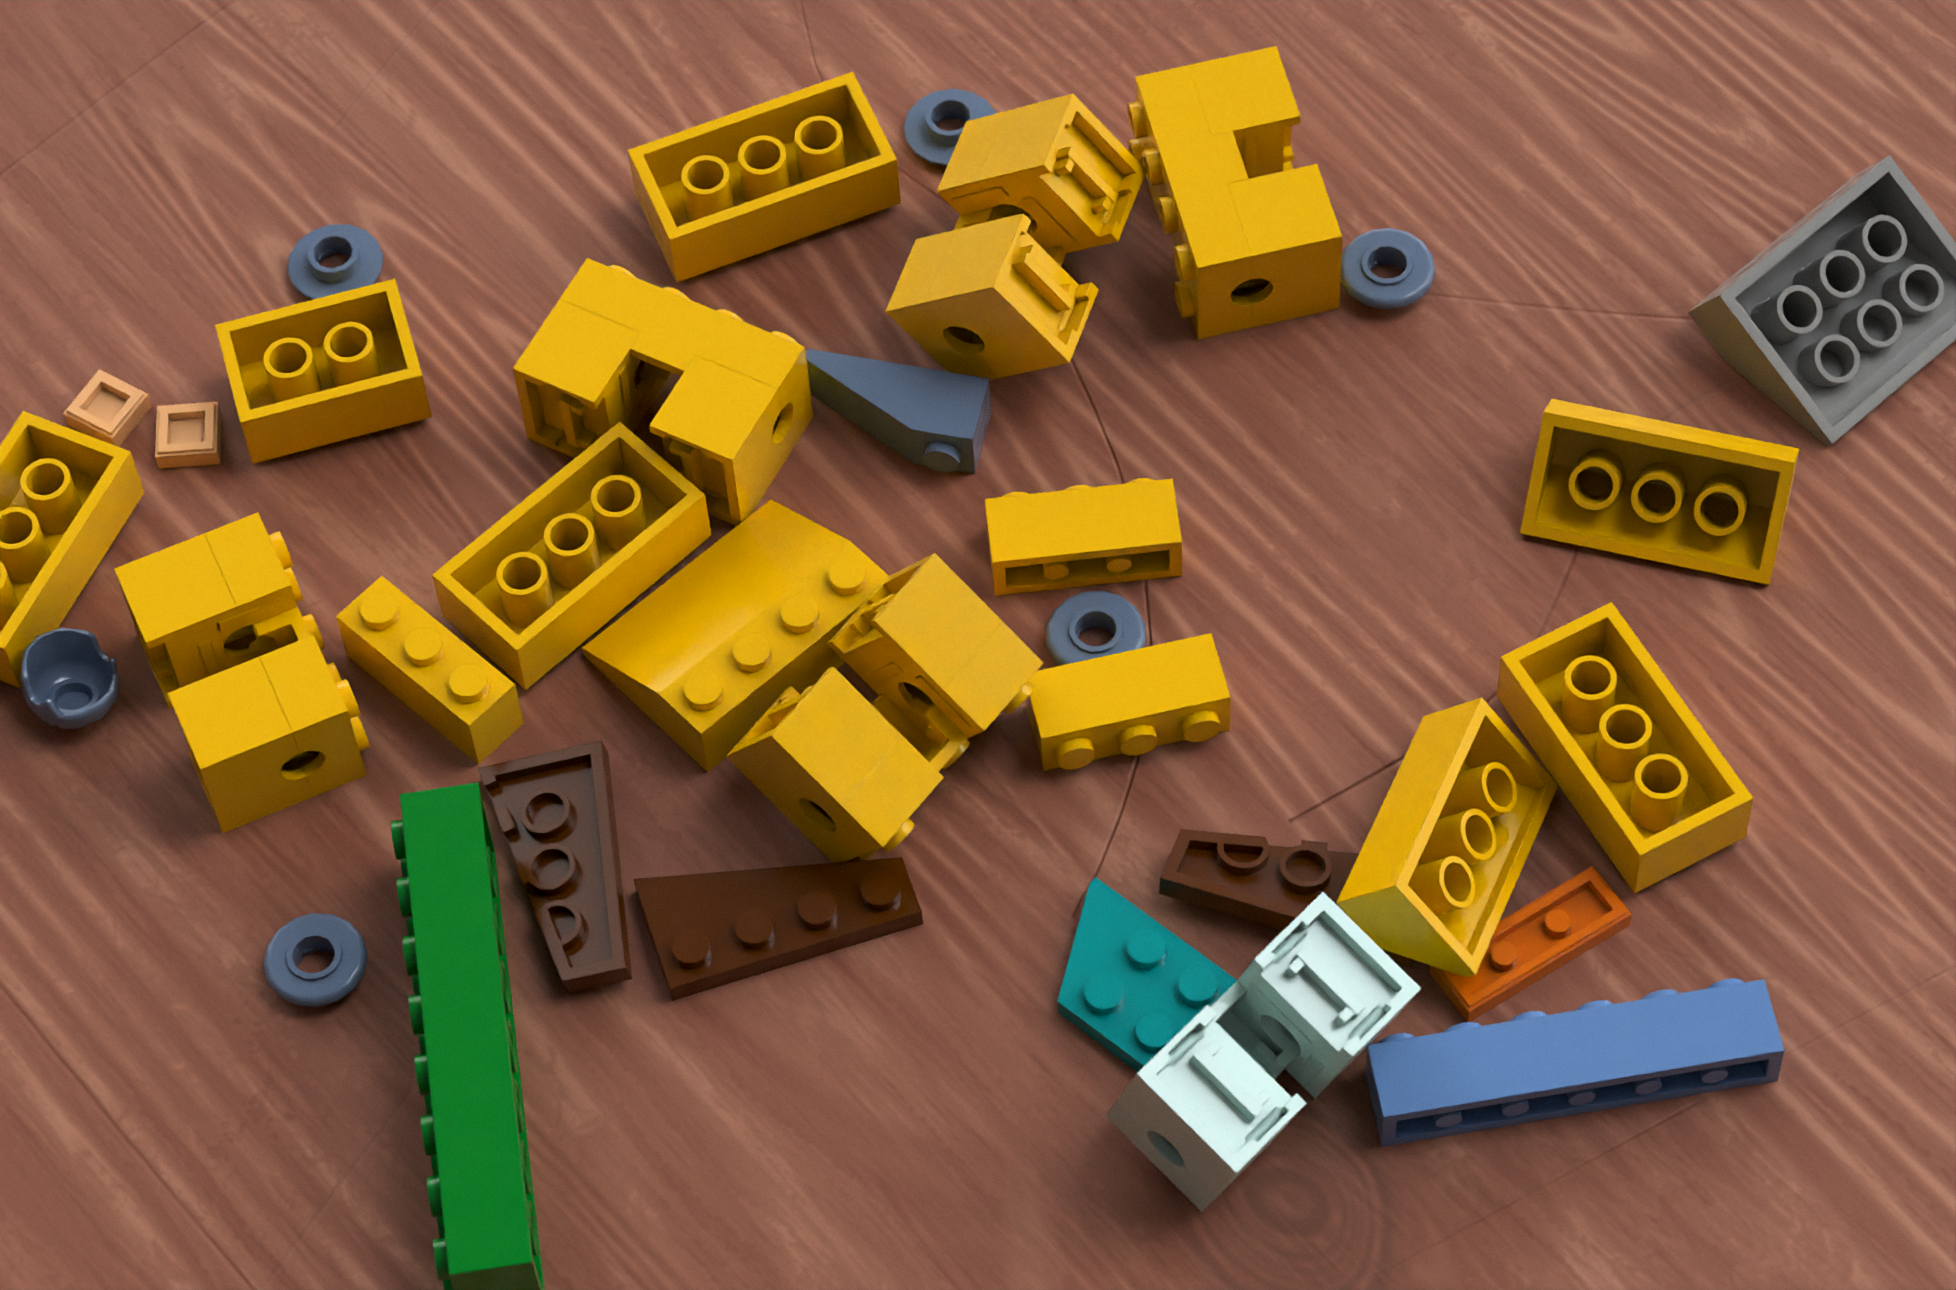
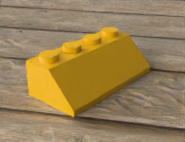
M1551 399L1543 412L1520 533L1770 585L1799 448Z
M1482 697L1423 716L1336 902L1349 918L1381 949L1463 977L1476 975L1559 786Z

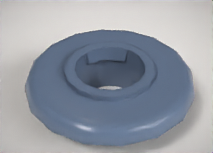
M959 89L935 91L919 99L908 111L904 123L906 141L920 158L930 164L947 167L964 127L954 131L941 130L936 125L945 119L952 118L966 123V121L996 114V112L987 100L973 92Z
M330 224L312 230L297 242L289 255L288 273L293 286L306 298L313 300L375 284L382 272L383 253L378 241L366 230L349 224ZM334 254H344L350 257L345 264L336 268H326L320 265L325 258Z
M1393 228L1373 229L1355 237L1343 250L1341 257V284L1348 294L1366 306L1383 310L1403 308L1420 300L1431 288L1436 274L1433 255L1424 242L1409 232ZM1388 264L1396 266L1403 273L1395 278L1385 279L1374 275L1371 270L1379 265Z
M1084 591L1067 598L1053 611L1046 626V646L1054 661L1060 666L1144 648L1146 644V625L1138 609L1122 596L1107 591ZM1091 628L1108 630L1114 636L1110 642L1102 646H1090L1078 639L1084 631Z
M311 913L292 919L276 931L266 947L263 968L268 985L281 999L297 1006L320 1007L339 1001L355 989L365 973L368 953L363 936L349 921L333 914ZM326 951L334 955L330 966L323 971L306 973L298 969L302 959L310 953Z

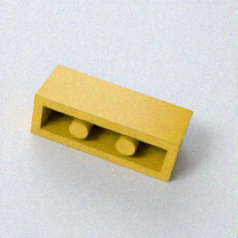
M1138 478L1126 484L1098 487L1074 485L1061 491L1034 494L1011 492L1001 497L984 499L995 596L1182 576V538L1173 478L1163 480Z
M383 576L378 578L336 616L347 656L477 764L486 759L524 724L515 683Z
M1212 633L1038 670L1029 679V682L1034 686V690L1025 700V707L1043 771L1059 767L1069 770L1078 769L1088 765L1093 760L1119 754L1129 756L1142 755L1153 750L1156 746L1183 740L1201 742L1216 736L1219 732L1230 730L1231 697Z

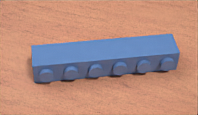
M1732 978L1718 981L1707 989L1684 993H1678L1671 989L1658 990L1644 996L1641 1000L1617 1004L1606 1000H1598L1583 1004L1575 1011L1551 1015L1540 1011H1531L1517 1015L1509 1022L1485 1026L1475 1022H1465L1453 1025L1442 1033L1418 1037L1409 1033L1393 1034L1381 1039L1376 1044L1367 1045L1365 1077L1381 1147L1774 1082L1778 1081L1784 1047L1765 979L1744 982L1741 979Z

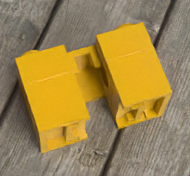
M1273 46L1135 76L1136 101L1127 103L1129 125L1134 139L1128 140V151L1147 170L1145 178L1158 218L1161 221L1164 233H1171L1174 243L1175 270L1179 280L1173 284L1175 301L1180 317H1191L1197 338L1203 339L1340 308L1342 234L1318 165L1314 164L1295 169L1292 167L1291 161L1294 160V154L1291 148V126L1300 124L1301 116L1277 47Z
M1073 93L966 121L936 191L960 215L952 231L915 240L885 312L947 372L989 378L991 380L1070 363L1099 289L1092 282L1079 285L1061 265L1066 253L1119 241L1147 170Z
M589 258L585 260L513 367L527 438L573 458H576L618 422H621L631 432H634L670 375L674 373L681 376L650 423V433L662 437L666 462L705 494L708 514L735 526L739 525L753 513L813 418L805 346L798 344L796 340L785 333L778 331L770 333L744 322L731 311L711 309L690 300L677 289L671 287L660 288L636 278L623 267L617 265L606 266Z
M258 512L114 568L138 638L168 708L173 707L189 748L190 759L222 833L367 775L360 751L370 748V744L358 717L361 713L347 679L341 680L334 662L326 663L321 650L325 649V645L313 615L310 613L302 617L298 609L297 602L302 601L303 596L291 569L293 562L280 531L268 535Z
M936 553L886 577L827 643L879 695L872 704L832 666L819 678L814 687L812 685L808 686L801 695L792 686L787 688L726 755L833 863L846 862L856 857H859L861 860H867L880 848L889 852L899 845L914 828L915 824L909 817L944 778L939 771L949 767L964 753L970 744L967 740L969 737L984 732L1002 710L1009 714L1028 698L1034 690V686L1029 682V679L1043 665V662Z

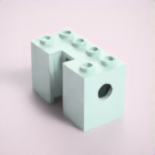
M1322 892L1251 962L1235 984L1211 1007L1207 1005L1135 1075L1105 1116L1203 1212L1271 1144L1305 1106L1306 1102L1297 1093L1291 1097L1275 1079L1286 1069L1316 1099L1367 1048V1045H1370L1421 988Z

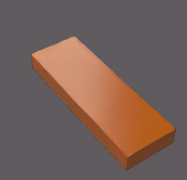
M1591 866L1499 921L1476 975L1463 977L1430 966L1429 974L1464 1019L1470 1022L1630 925L1632 914L1595 868Z

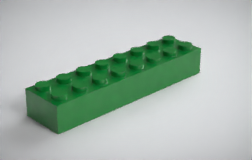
M479 782L400 794L402 819L391 821V833L396 860H400L402 878H397V893L402 918L406 917L408 936L402 937L407 974L412 976L414 994L408 996L413 1033L418 1035L421 1053L414 1056L418 1089L420 1095H424L427 1115H421V1131L426 1156L431 1158L433 1176L427 1177V1191L431 1214L433 1218L437 1217L439 1238L433 1239L437 1276L439 1281L443 1280L444 1290H545L496 852Z

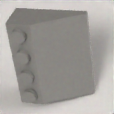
M1889 155L1854 175L1694 306L1688 313L1721 357L1731 367L1825 446H1829L1956 340V242Z

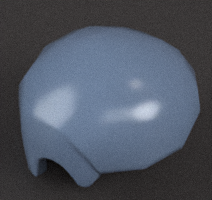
M58 628L40 634L23 651L20 680L24 699L30 710L50 726H58L61 729H79L101 720L118 700L119 675L117 674L116 660L114 658L110 659L101 650L96 636L86 630Z

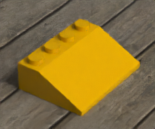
M770 499L583 646L582 652L592 664L705 771L709 772L727 758L726 755L787 688L792 686L801 695L808 686L812 685L814 687L828 668L834 666L837 669L845 662L827 643L889 575L848 539Z

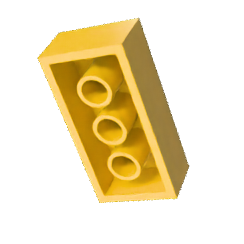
M853 71L628 150L635 195L676 283L901 203L897 158Z
M22 411L0 445V681L18 688L21 687L20 674L23 651L38 635L58 629L145 493L131 451Z
M618 422L432 574L442 616L527 690L712 536L706 497L702 491L621 422Z
M1612 602L1500 657L1497 698L1634 894L1746 837L1753 804L1752 795Z

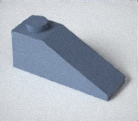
M813 349L807 350L806 360L812 396L914 464L925 465L943 473L960 471L975 474L991 416L989 378Z

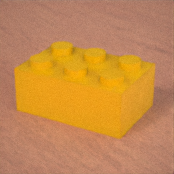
M395 279L215 325L239 421L252 464L432 417L422 372Z

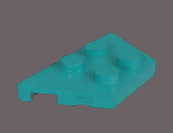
M1095 877L1089 883L1058 996V1013L1128 1066L1139 1072L1207 1005L1211 1007L1237 980Z

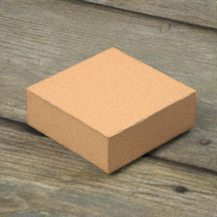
M99 369L64 411L63 415L68 426L83 434L119 447L150 410L152 404L149 394Z
M218 402L157 406L155 458L159 469L220 464L222 413Z

